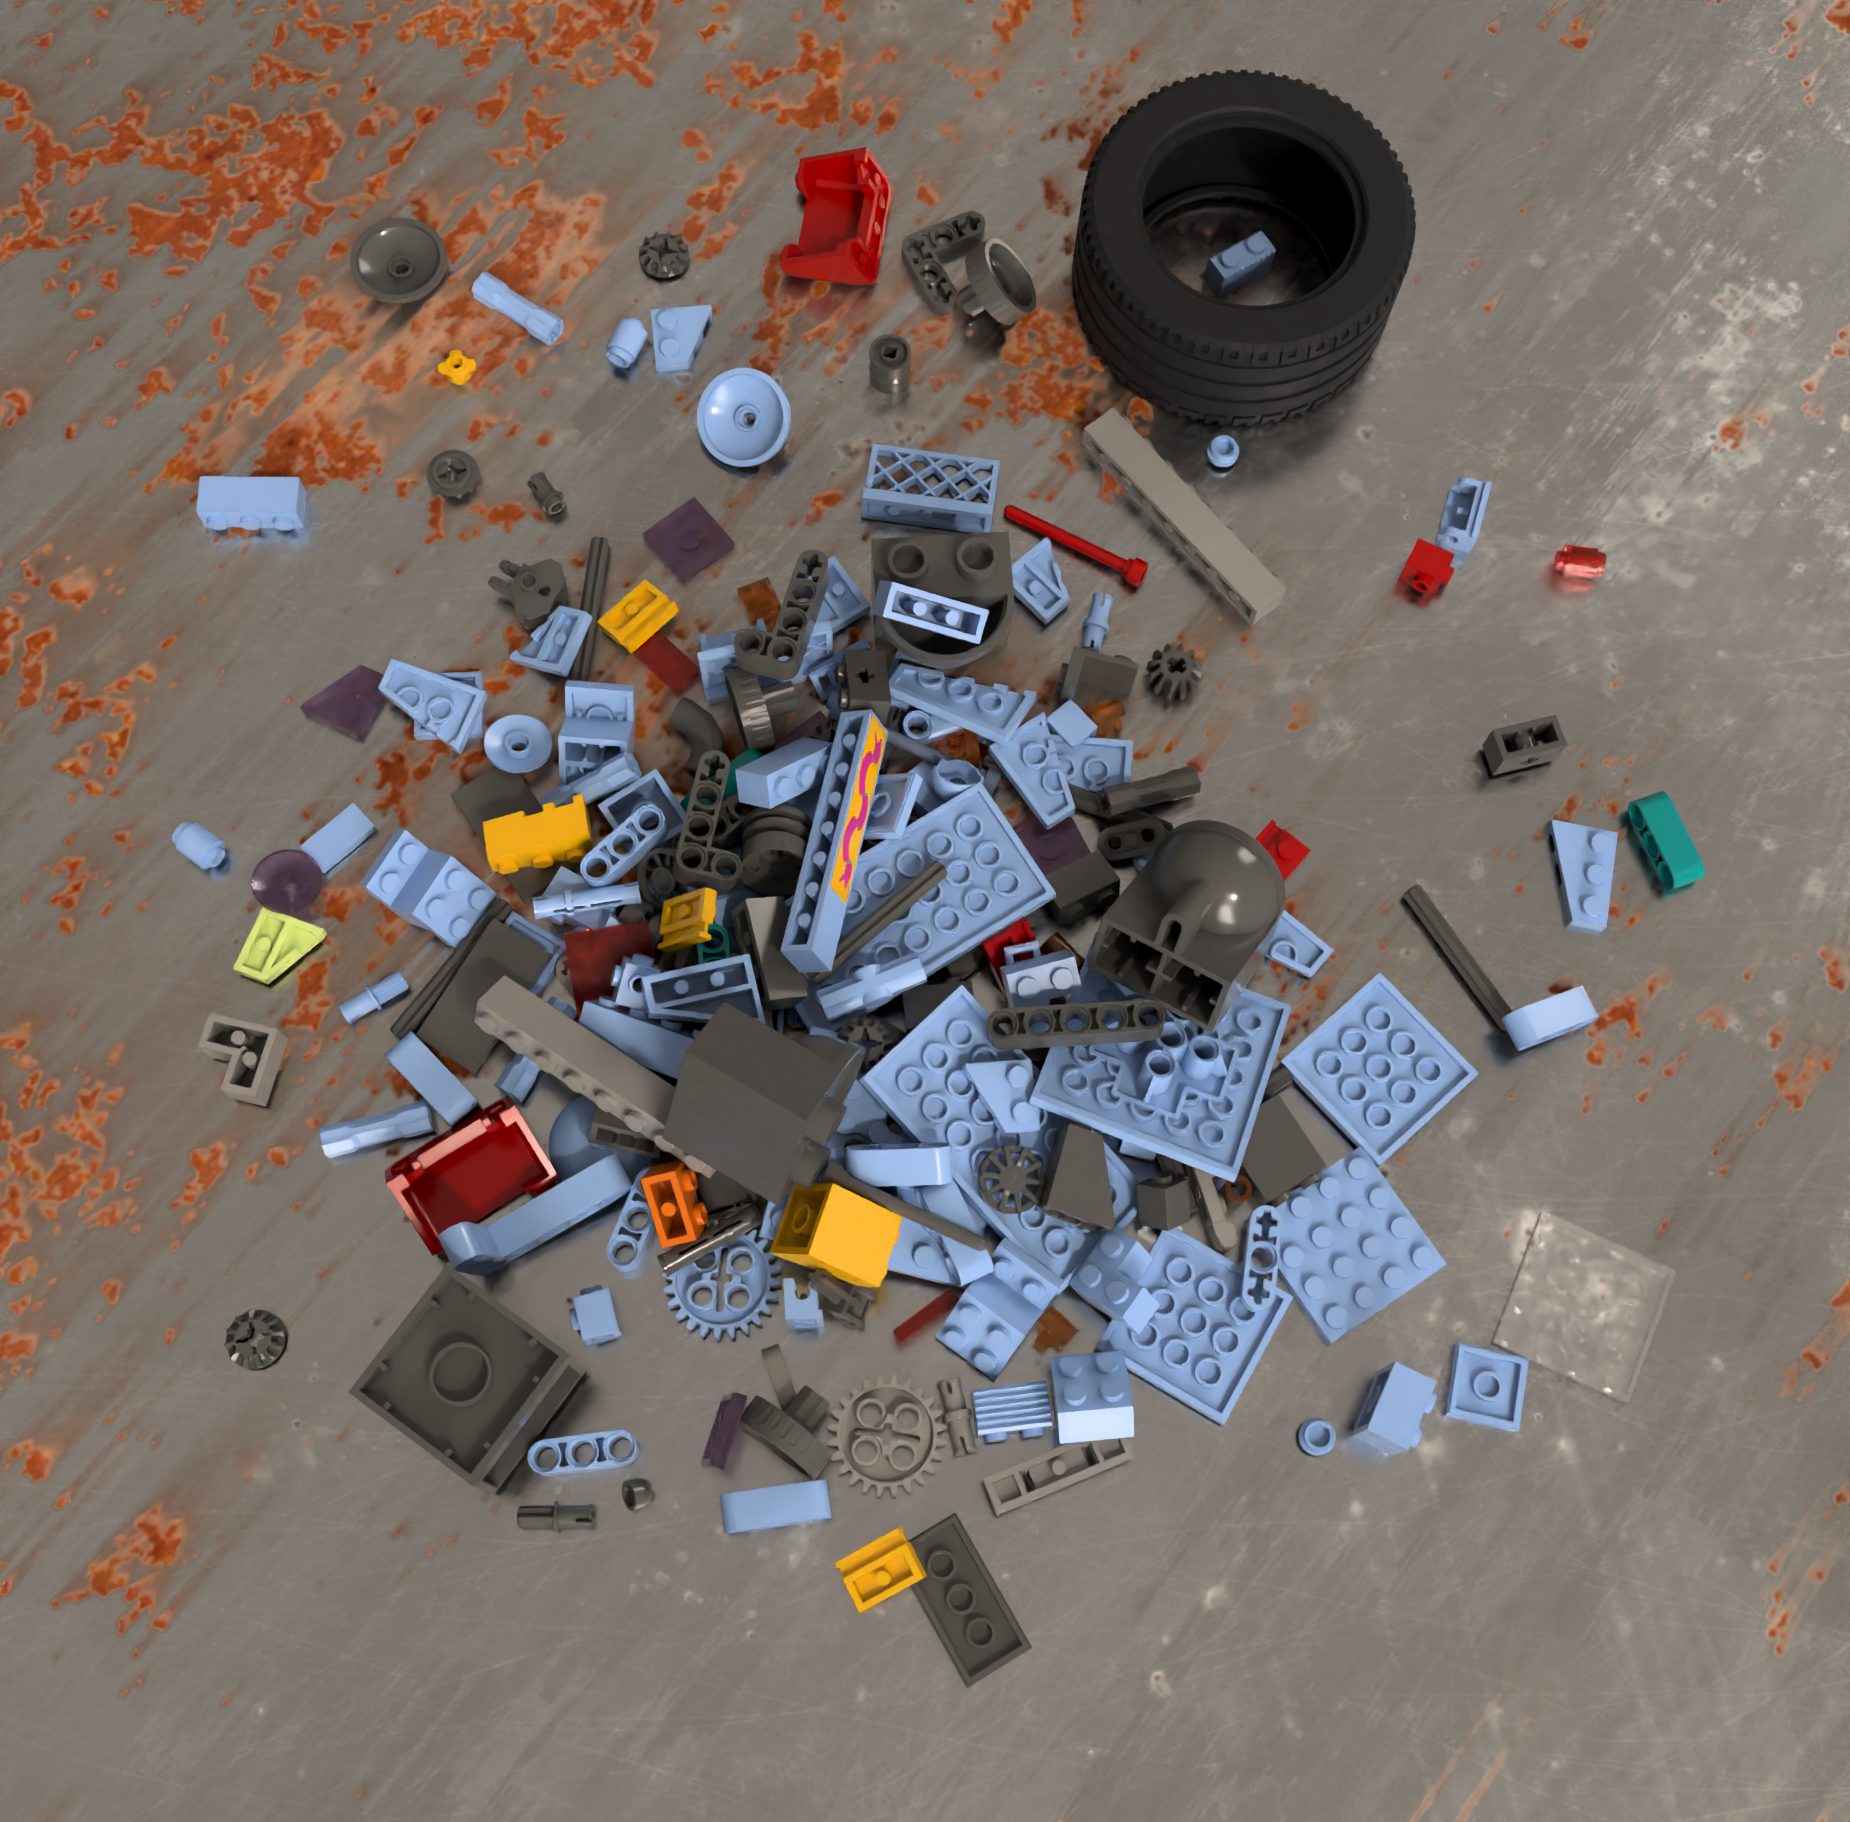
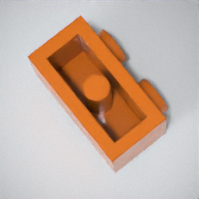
M680 1159L651 1166L640 1180L662 1248L697 1240L706 1228L708 1214L704 1203H699L697 1197V1178L695 1172L688 1168L685 1162Z

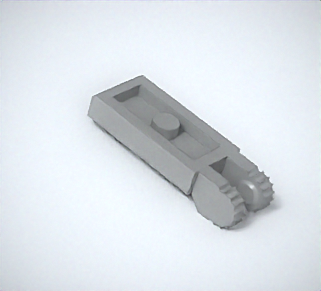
M1182 1163L1186 1176L1190 1175L1191 1177L1188 1182L1197 1206L1200 1209L1198 1214L1208 1241L1211 1243L1210 1247L1219 1254H1224L1238 1244L1237 1240L1239 1239L1237 1238L1238 1235H1236L1235 1225L1226 1220L1227 1207L1223 1196L1220 1193L1217 1194L1213 1183L1215 1175Z

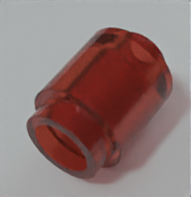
M1564 545L1562 551L1558 550L1554 559V570H1558L1559 577L1592 581L1594 578H1602L1606 565L1605 552H1599L1597 548Z

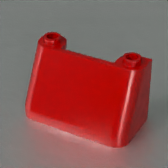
M867 147L800 158L798 172L795 175V184L797 189L807 199L798 246L796 244H786L780 253L779 265L792 277L854 286L873 285L877 279L892 191L887 175Z
M510 1096L495 1101L396 1161L384 1172L386 1184L432 1256L439 1252L442 1255L446 1254L438 1239L439 1234L461 1222L475 1223L524 1192L526 1194L535 1193L536 1196H539L555 1186L554 1181L559 1179L558 1174Z

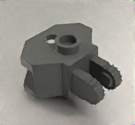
M550 558L531 566L524 563L522 567L503 559L499 564V568L504 574L514 578L512 583L510 584L496 576H492L488 581L489 586L494 591L510 598L512 605L515 606L520 626L531 632L543 625L548 620V617L560 605L564 606L569 598L562 565Z

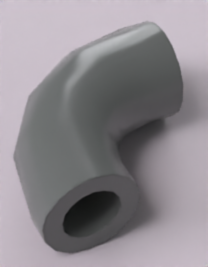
M685 697L682 698L673 711L670 727L684 734L691 744V753L684 766V770L695 779L699 760L706 751L719 750L725 754L723 733L714 717L694 701ZM709 770L707 780L710 777H712L716 773V771Z

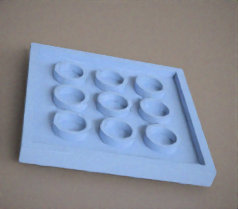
M1380 972L1279 1063V1065L1288 1068L1298 1086L1357 1147H1361L1377 1168L1479 1074Z
M1358 1147L1319 1173L1322 1178L1320 1181L1305 1190L1300 1186L1290 1193L1291 1199L1276 1207L1283 1218L1278 1274L1328 1345L1341 1338L1447 1264L1371 1158L1361 1147ZM1263 1214L1261 1219L1256 1220V1223L1262 1225V1235L1259 1239L1253 1238L1256 1242L1267 1241L1273 1244V1239L1266 1240V1232L1271 1226H1274V1222H1270L1268 1215ZM1261 1249L1271 1262L1270 1254L1266 1250Z
M1177 1228L1169 1231L1162 1230L1149 1252L1153 1257V1261L1137 1282L1160 1304L1139 1335L1112 1318L1095 1350L1098 1352L1124 1350L1127 1369L1217 1423L1224 1425L1293 1296L1276 1287L1274 1301L1267 1309L1261 1312L1249 1311L1240 1301L1242 1266ZM1249 1272V1277H1257L1255 1288L1252 1291H1248V1295L1253 1296L1254 1303L1259 1304L1261 1299L1267 1298L1266 1294L1260 1291L1263 1279Z

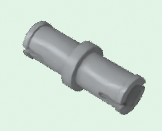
M951 1377L949 1381L952 1394L946 1379L937 1382V1386L940 1390L945 1411L942 1418L944 1424H948L954 1455L962 1456L966 1455L962 1439L965 1441L969 1454L976 1452L978 1448L975 1444L969 1420L972 1417L971 1409L966 1408L960 1377Z

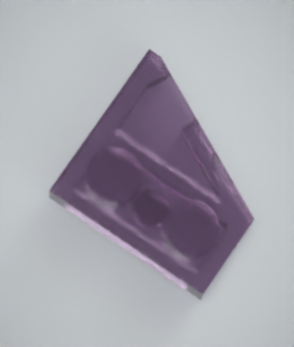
M359 665L304 702L300 708L303 713L360 739L385 698L378 689L384 675L366 666Z

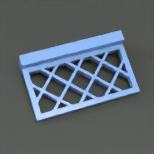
M873 444L866 484L862 495L861 518L970 533L990 532L1000 461ZM878 456L892 457L896 463L884 469L877 461ZM914 461H922L928 467L916 473L909 464ZM946 465L956 466L959 472L948 477L941 468ZM903 469L910 478L898 484L891 474ZM978 469L992 471V476L980 482L973 472ZM934 473L942 482L930 488L922 479ZM966 477L974 486L962 492L955 483ZM883 479L892 487L889 490L872 488L874 484ZM916 483L923 491L922 494L918 495L906 493L905 489ZM948 488L956 497L953 499L940 498L936 494ZM980 492L988 500V503L971 502L968 498Z
M830 620L815 624L798 674L789 680H778L756 674L761 689L790 680L792 684L811 680L808 671L833 656V632ZM800 628L792 629L789 631H797ZM734 644L698 652L699 675L707 704L712 705L730 700L723 669L738 665ZM749 648L746 649L745 652L751 653L756 651L757 649ZM782 656L779 657L778 660L785 661L788 660L790 657Z

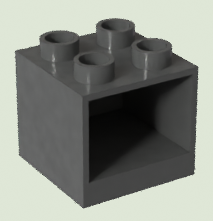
M447 1264L355 1382L349 1393L470 1485L495 1494L586 1370L569 1353Z

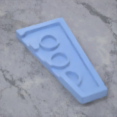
M903 663L899 665L889 679L891 697L1006 746L1034 704L1037 693L1029 690H1024V694L1008 691V686L994 683L993 687L975 684V679L964 676L958 679L944 677V672Z
M1283 910L1265 957L1311 979L1334 950L1287 911Z

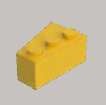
M583 793L573 796V803L555 808V803L551 802L542 805L543 812L525 816L524 811H519L483 822L487 859L492 871H498L501 874H511L517 872L521 867L547 868L552 866L554 862L564 860L571 863L581 862L585 855L594 848L591 821Z

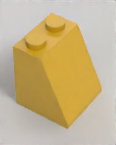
M794 1183L769 1253L813 1270L822 1268L835 1278L857 1286L880 1287L881 1281L888 1270L887 1263L893 1245L899 1237V1227L903 1217L834 1183H814L810 1189L799 1183Z

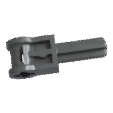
M817 1268L815 1273L810 1272L807 1277L811 1281L810 1288L827 1299L824 1309L833 1314L836 1319L863 1329L865 1326L863 1318L870 1301L876 1299L877 1293L866 1287L857 1286L835 1278L822 1268Z

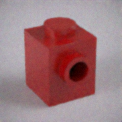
M1418 538L1399 579L1411 584L1420 592H1429L1435 595L1440 584L1447 586L1455 568L1449 566L1455 554Z

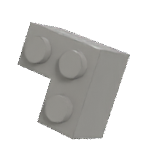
M209 1012L198 1047L209 1057L229 1061L220 1089L232 1099L266 1106L288 1039L277 1028Z

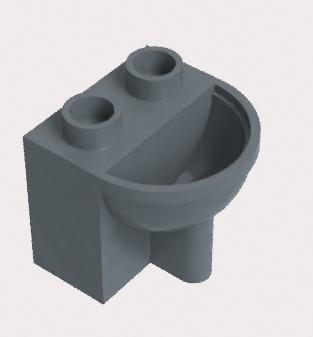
M1008 531L871 539L872 607L880 580H885L989 610L980 644L962 641L873 615L875 651L897 652V650H900L911 660L928 666L931 670L944 672V677L956 679L957 667L978 660L995 646H1007L1014 608V587Z
M1196 820L1177 826L1159 843L1151 859L1103 915L1087 967L1147 999L1159 1002L1167 1010L1213 1033L1263 963L1285 907L1286 891L1282 874L1276 862L1257 840L1234 826L1211 820Z
M724 1001L685 1051L662 1139L777 1205L794 1181L810 1189L825 1167L831 1154V1149L826 1147V1145L837 1131L846 1113L847 1107L843 1103L861 1068L866 1051L865 1047L855 1041L846 1042L842 1039L826 1035H806L790 1039Z

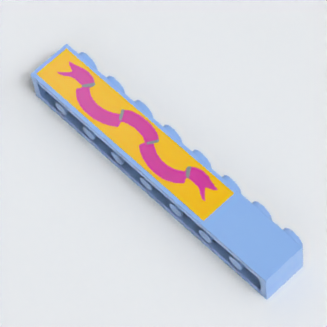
M871 709L841 712L780 950L800 973L830 972L832 970L889 734Z

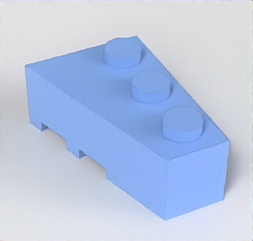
M749 954L641 978V988L648 1018L707 1024L725 1001L766 1025Z

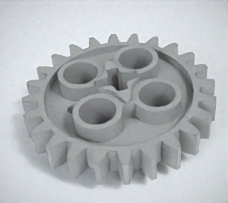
M878 1374L877 1382L874 1386H871L870 1382L864 1378V1390L859 1391L851 1385L849 1389L853 1398L848 1400L840 1396L839 1402L844 1407L843 1411H831V1415L839 1420L838 1424L827 1425L828 1431L837 1434L836 1438L827 1441V1445L838 1447L839 1450L833 1454L831 1460H843L844 1464L840 1467L838 1473L842 1475L850 1471L852 1476L849 1485L851 1486L859 1480L863 1481L862 1493L864 1494L871 1485L876 1486L877 1497H881L884 1487L889 1488L892 1496L896 1497L898 1486L901 1485L909 1494L912 1491L910 1481L915 1480L923 1486L925 1481L921 1473L926 1471L934 1475L936 1470L930 1464V1461H942L943 1456L935 1451L936 1447L946 1446L947 1444L946 1440L937 1437V1433L945 1431L947 1426L936 1424L935 1421L943 1414V1411H931L930 1407L934 1403L935 1397L932 1396L923 1400L921 1398L925 1388L923 1385L915 1391L910 1390L911 1378H908L903 1386L898 1385L896 1374H893L889 1384H885L882 1375ZM867 1405H875L882 1412L881 1419L875 1424H867L861 1419V1410ZM909 1409L917 1414L918 1424L915 1427L905 1429L898 1424L897 1416L903 1410ZM884 1426L892 1427L891 1431L893 1434L918 1436L920 1441L913 1443L900 1439H891L889 1445H883L881 1437L856 1435L854 1430L861 1428L874 1432H883ZM862 1442H870L876 1447V1457L869 1462L860 1461L855 1454L856 1447ZM899 1447H907L913 1453V1462L906 1467L897 1466L892 1459L893 1452Z

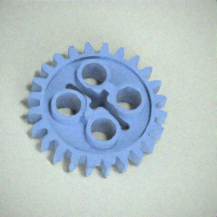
M710 1221L709 1228L715 1226L714 1221ZM752 1230L747 1236L743 1234L736 1238L737 1242L731 1246L727 1243L712 1251L711 1253L716 1256V1260L713 1266L708 1269L699 1268L696 1266V1261L672 1273L669 1277L663 1273L664 1279L672 1281L671 1285L663 1288L664 1293L675 1295L667 1304L669 1308L681 1307L675 1316L678 1321L689 1317L686 1326L687 1330L691 1331L697 1325H700L701 1337L704 1338L709 1329H711L716 1340L720 1339L722 1331L727 1330L732 1340L735 1338L736 1328L740 1327L746 1335L749 1334L747 1323L750 1321L760 1327L762 1325L758 1316L760 1312L771 1315L772 1311L766 1303L767 1301L778 1302V1296L771 1292V1289L781 1287V1281L772 1278V1275L781 1272L779 1265H769L777 1256L769 1252L764 1253L769 1244L767 1239L761 1240L758 1243L755 1242L758 1234L757 1230ZM723 1248H727L726 1274L732 1280L724 1284L723 1311L717 1312L719 1287L713 1279L720 1277L721 1251ZM743 1254L748 1255L752 1259L749 1269L741 1272L736 1271L732 1267L735 1257ZM701 1288H706L712 1292L711 1301L703 1306L693 1303L694 1293ZM740 1290L746 1292L749 1295V1300L744 1307L734 1308L729 1304V1298L732 1293Z

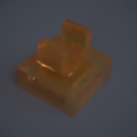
M768 577L737 589L738 596L751 622L781 609V604Z
M1112 698L1082 709L1098 726L1096 734L1099 737H1106L1104 726L1108 722H1112L1114 731L1121 732L1123 730L1122 722L1118 718L1126 715L1121 701Z
M963 728L962 736L959 734L948 735L946 739L947 745L955 744L960 747L959 751L949 752L948 756L959 760L965 758V761L979 768L978 734Z
M1051 1306L1037 1320L1045 1329L1035 1339V1342L1045 1351L1056 1339L1065 1346L1080 1330L1054 1306Z

